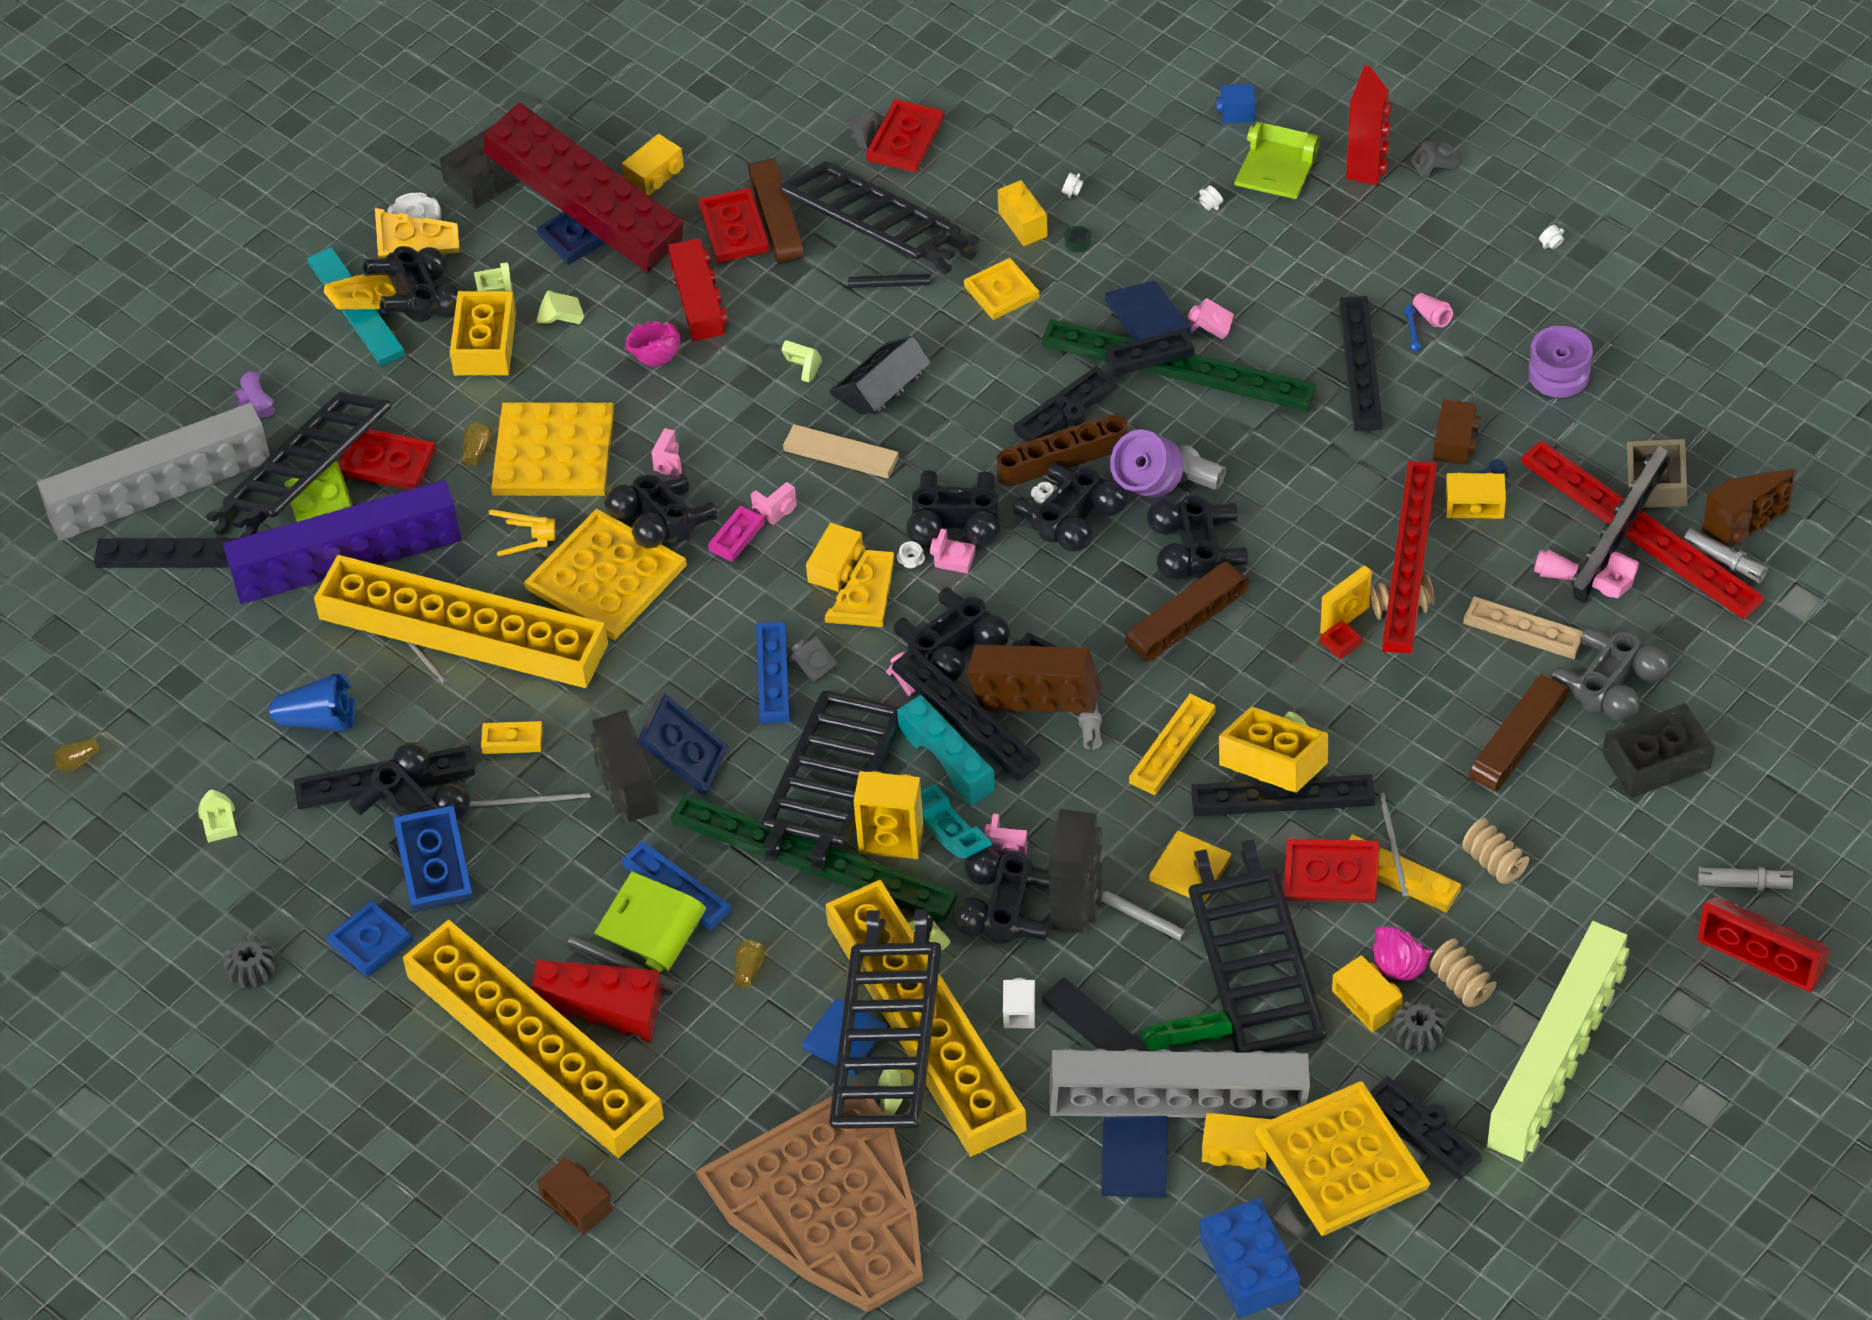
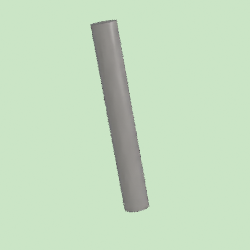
M1105 891L1102 896V902L1179 941H1183L1187 931L1109 891Z

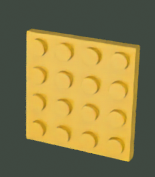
M502 403L491 485L492 496H605L614 417L613 403Z
M596 508L534 571L524 584L526 590L568 614L604 622L607 637L615 641L687 566L686 558L663 545L651 549L639 546L633 538L631 527Z
M1362 1081L1257 1125L1254 1131L1321 1236L1427 1190L1431 1184Z

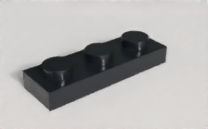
M1185 328L1106 349V358L1114 376L1194 355V346Z

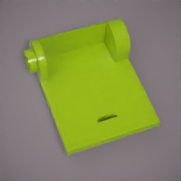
M1256 122L1255 126H1250L1247 141L1251 142L1250 151L1235 179L1234 185L1297 200L1317 157L1320 136Z
M631 871L594 934L640 954L647 960L645 965L649 969L658 970L659 973L662 970L669 972L707 908L700 901L683 892Z

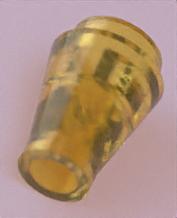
M470 423L468 428L464 430L463 455L461 458L464 464L468 466H476L482 453L491 440L490 429L486 425Z
M90 737L86 740L58 746L57 750L53 752V759L57 768L62 773L67 771L72 773L91 757L98 754L100 750L95 739Z
M742 940L740 946L736 947L735 977L733 980L735 985L743 988L751 987L752 981L766 957L763 944L754 940Z

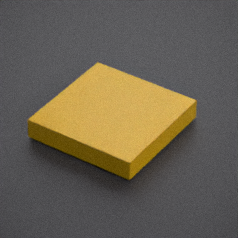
M1011 258L964 279V287L992 320L1040 298L1039 290Z
M1362 566L1322 596L1321 634L1341 620L1349 624L1370 608L1372 571L1368 567Z
M1177 830L1149 874V881L1190 898L1189 887L1200 883L1194 867V861L1196 860L1194 851L1207 850L1214 880L1220 879L1232 860V853ZM1210 894L1202 895L1204 903Z

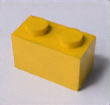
M657 134L621 163L623 177L648 196L659 189L673 175L678 174L684 167L682 148L660 134Z
M1022 180L997 190L998 212L1023 247L1048 237L1047 214Z
M1447 473L1445 489L1446 518L1504 519L1506 504L1505 474Z
M830 522L806 563L808 582L840 592L844 583L849 582L853 567L865 552L862 532Z
M1362 955L1333 974L1332 992L1372 1033L1395 1018L1397 1009L1402 1008V993L1394 983H1389L1382 976L1380 969L1374 963H1369Z
M1206 1113L1202 1143V1162L1215 1166L1234 1165L1242 1166L1245 1169H1266L1268 1153L1254 1131L1257 1125L1270 1119Z

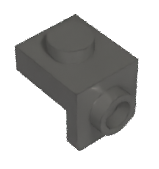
M1426 140L1423 141L1411 159L1419 175L1424 178L1428 177L1434 167L1455 170L1460 163L1451 145L1446 142L1439 143Z
M817 636L809 642L804 637L791 647L794 653L787 658L790 663L795 660L812 682H815L838 664Z

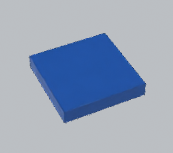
M373 900L326 936L327 942L367 978L414 941L412 934Z
M839 998L833 1001L802 1042L803 1049L835 1066L837 1064L844 1001ZM856 1013L854 1029L889 1028V1024L868 1013ZM852 1041L850 1057H870L881 1041ZM848 1070V1073L854 1076L859 1072V1070Z

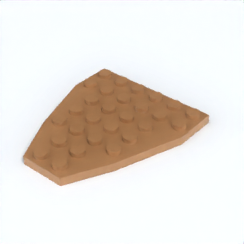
M858 1081L857 1083H855V1084H853V1085H851V1086H864V1085L862 1084L861 1081ZM832 1096L696 1171L697 1178L731 1226L807 1281L866 1312H870L923 1281L916 1208L894 1128H832L829 1123ZM845 1099L843 1116L885 1115L874 1099Z

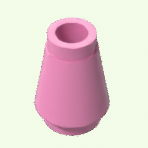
M1419 293L1413 300V306L1433 327H1445L1453 317V310L1450 304L1445 301L1425 295L1424 293Z
M1549 549L1547 551L1540 550L1533 572L1539 573V577L1572 580L1579 564L1573 563V561Z

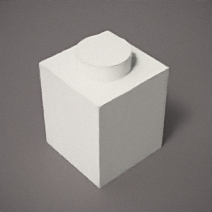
M1023 978L1003 980L1004 1028H1035V980Z

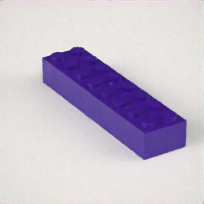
M443 480L223 543L239 602L243 604L323 581L337 555L379 565L438 547L448 546L462 541L455 505L447 482Z

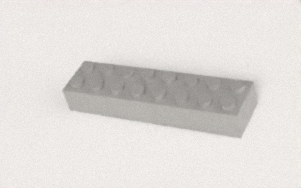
M250 402L37 482L48 519L58 541H62L259 467L270 456L262 423Z
M1071 1048L1052 1050L1049 1080L1050 1116H1168L1206 1118V1113L1274 1119L1307 1104L1310 1089L1308 1054L1295 1051L1284 1053H1266L1264 1051L1235 1053L1230 1050L1221 1052H1202L1200 1050L1171 1052L1165 1049L1155 1052L1138 1051L1136 1049L1124 1051H1107L1105 1049L1077 1051Z

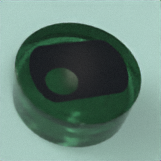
M1073 226L1067 229L1064 234L1066 248L1072 252H1083L1089 249L1092 243L1089 229L1083 226Z

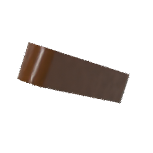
M775 159L749 163L750 181L776 262L781 263L804 258L801 238L787 195L780 191V186L783 183Z
M1109 415L1000 451L996 458L998 481L1005 486H1014L1048 475V469L1055 461L1070 468L1110 455L1120 438L1127 434V421L1120 415Z
M1229 562L1221 563L1135 625L1127 633L1125 644L1146 662L1154 660L1242 596L1249 586V579Z
M1540 674L1476 758L1470 769L1469 778L1497 792L1561 708L1567 698L1569 687L1544 674Z

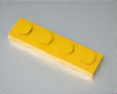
M1189 694L1130 774L1129 783L1155 796L1216 713V705Z
M1352 834L1351 837L1349 838V840H1363V841H1366V840H1364V839H1362V838H1360V837H1358V836H1355V835H1353V834ZM1380 847L1378 882L1401 892L1402 887L1399 883L1393 853ZM1400 856L1408 895L1447 913L1461 891V884Z

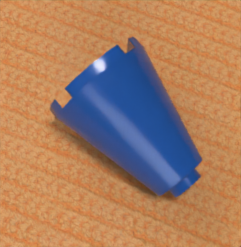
M336 673L274 697L273 703L269 706L271 719L275 720L280 726L337 732L349 731L348 728L353 727L355 720L354 697L349 698L347 689L352 688L346 675Z

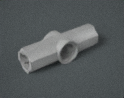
M1180 445L1179 449L1183 456L1184 470L1179 483H1183L1188 479L1214 490L1219 489L1226 475V467L1201 458L1199 453L1188 445Z

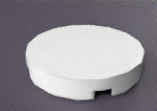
M421 192L402 195L395 200L396 203L392 207L390 205L388 208V213L398 214L400 212L408 214L409 217L419 219L431 218L441 220L442 213L438 201L433 197H427V194Z

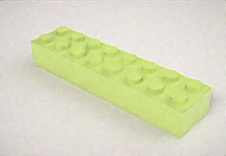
M1592 921L1491 1113L1488 1148L1523 1162L1528 1151L1533 1153L1540 1138V1135L1537 1134L1540 1127H1547L1553 1110L1550 1109L1553 1102H1560L1565 1090L1563 1085L1565 1079L1573 1077L1578 1061H1575L1578 1054L1584 1055L1590 1042L1588 1035L1591 1029L1596 1031L1601 1022L1603 1014L1600 1011L1602 1007H1609L1615 990L1612 989L1615 982L1621 983L1625 976L1627 966L1624 964L1630 951L1629 948H1626L1627 934Z

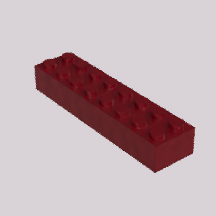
M518 102L484 133V154L646 273L669 253V244L679 243L682 240L683 220L521 102Z

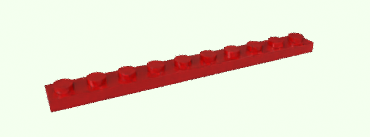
M1543 441L1538 442L1522 456L1521 463L1605 523L1611 524L1615 517L1616 506L1621 500L1625 501L1623 497ZM1640 511L1625 537L1743 620L1763 604V595L1646 513Z
M1408 461L1382 652L1413 653L1437 462Z

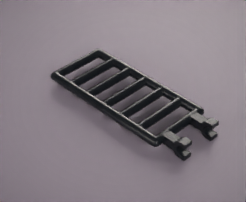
M822 162L780 186V191L783 194L916 260L922 257L934 263L937 270L944 274L952 270V265L946 263L945 259L949 260L954 257L955 251L938 249L943 244L947 243L959 249L960 253L969 260L976 256L977 251L971 249L969 244L975 245L979 242L980 237L972 234L965 236L961 234L959 226L830 162ZM825 173L836 177L808 193L797 189ZM847 183L857 188L829 204L819 200L821 197ZM868 194L878 198V200L851 215L841 211L844 207ZM889 205L900 209L872 226L862 221ZM911 216L922 220L894 237L884 232ZM934 226L944 231L916 248L906 243Z
M346 392L337 393L270 455L266 461L223 500L224 506L219 511L213 510L205 516L208 521L212 522L219 518L218 525L213 529L215 533L223 535L229 529L230 521L239 512L244 511L249 512L246 517H238L232 523L235 527L243 528L246 525V530L240 535L241 537L256 534L261 523L268 517L274 518L279 515L391 409V402ZM343 403L374 409L366 417L335 411ZM323 421L355 426L348 434L316 429ZM305 438L336 444L329 452L298 446ZM287 455L317 461L310 470L278 464ZM268 473L299 479L291 488L260 482ZM248 491L280 497L271 506L241 499Z
M831 691L821 692L762 819L761 824L763 828L771 830L763 843L764 847L767 848L764 859L776 862L786 834L817 841L816 846L810 852V858L813 859L810 870L823 872L832 845L845 846L856 825L854 810L856 790L796 776L800 766L855 779H858L859 771L879 772L899 728L897 710L900 707ZM830 703L887 716L890 719L887 726L884 727L827 714L825 711ZM819 724L881 739L877 748L815 733ZM814 745L869 758L871 762L868 768L865 769L805 754L809 746ZM790 787L853 802L847 812L787 798L786 796ZM782 808L841 822L843 825L838 834L779 820L776 817Z
M1254 839L1242 841L1243 850L1241 851V856L1248 873L1214 880L1207 850L1194 851L1196 859L1194 867L1200 883L1191 885L1188 892L1223 1010L1232 1023L1233 1033L1231 1037L1236 1053L1269 1052L1324 1040L1327 1037V1030L1277 871L1273 868L1262 870ZM1268 882L1272 896L1206 910L1202 895ZM1272 908L1277 910L1280 920L1278 923L1214 936L1210 921ZM1281 934L1285 936L1288 949L1222 963L1218 950L1220 947ZM1287 961L1293 962L1296 972L1295 976L1234 989L1229 987L1226 974ZM1301 988L1305 1001L1303 1003L1238 1016L1234 1001ZM1309 1014L1313 1026L1312 1030L1246 1043L1242 1028Z
M927 909L915 910L913 943H881L886 921L885 919H880L881 912L879 910L867 911L866 941L863 944H854L851 948L829 1119L832 1128H918L921 1125L942 950L939 943L929 942L934 920L928 918L929 912ZM928 955L926 971L861 972L863 956ZM925 983L923 999L857 1000L859 984ZM922 1012L920 1028L854 1029L856 1013ZM852 1041H918L916 1057H850ZM848 1070H915L913 1086L846 1087ZM845 1099H911L909 1115L843 1116Z

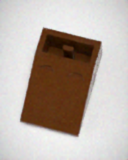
M1787 469L1727 480L1708 493L1702 531L1710 538L1729 548L1742 544L1749 535L1756 530L1764 529L1772 519L1777 516H1783L1789 510L1796 471L1794 469Z

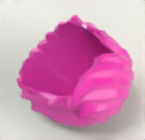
M647 321L645 326L638 323L635 329H632L631 333L627 336L624 349L636 356L643 364L653 367L662 366L663 364H668L672 357L677 354V350L680 347V334L675 326L667 321L665 326L659 321H653L651 324Z
M1387 926L1375 928L1374 962L1382 975L1399 981H1409L1425 970L1432 950L1423 949L1422 943H1417L1411 938L1410 932H1401L1400 928L1395 929L1392 926L1391 928Z

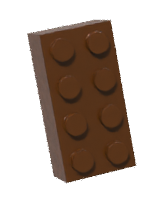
M975 645L967 671L979 705L989 711L1094 713L1101 688L1089 648Z

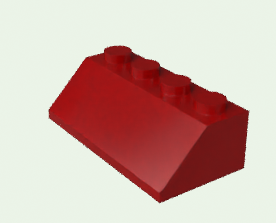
M1364 65L1350 101L1346 179L1378 185L1381 175H1386L1389 160L1385 159L1390 146V141L1386 140V138H1388L1391 128V122L1387 121V118L1391 114L1392 102H1388L1389 89L1368 65Z
M1714 897L1703 905L1697 941L1810 993L1813 991L1827 966L1831 948L1824 946L1817 940L1804 937L1789 927H1782L1773 923L1760 914H1754L1742 909L1731 901Z

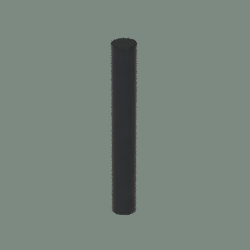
M930 274L848 277V288L930 285Z

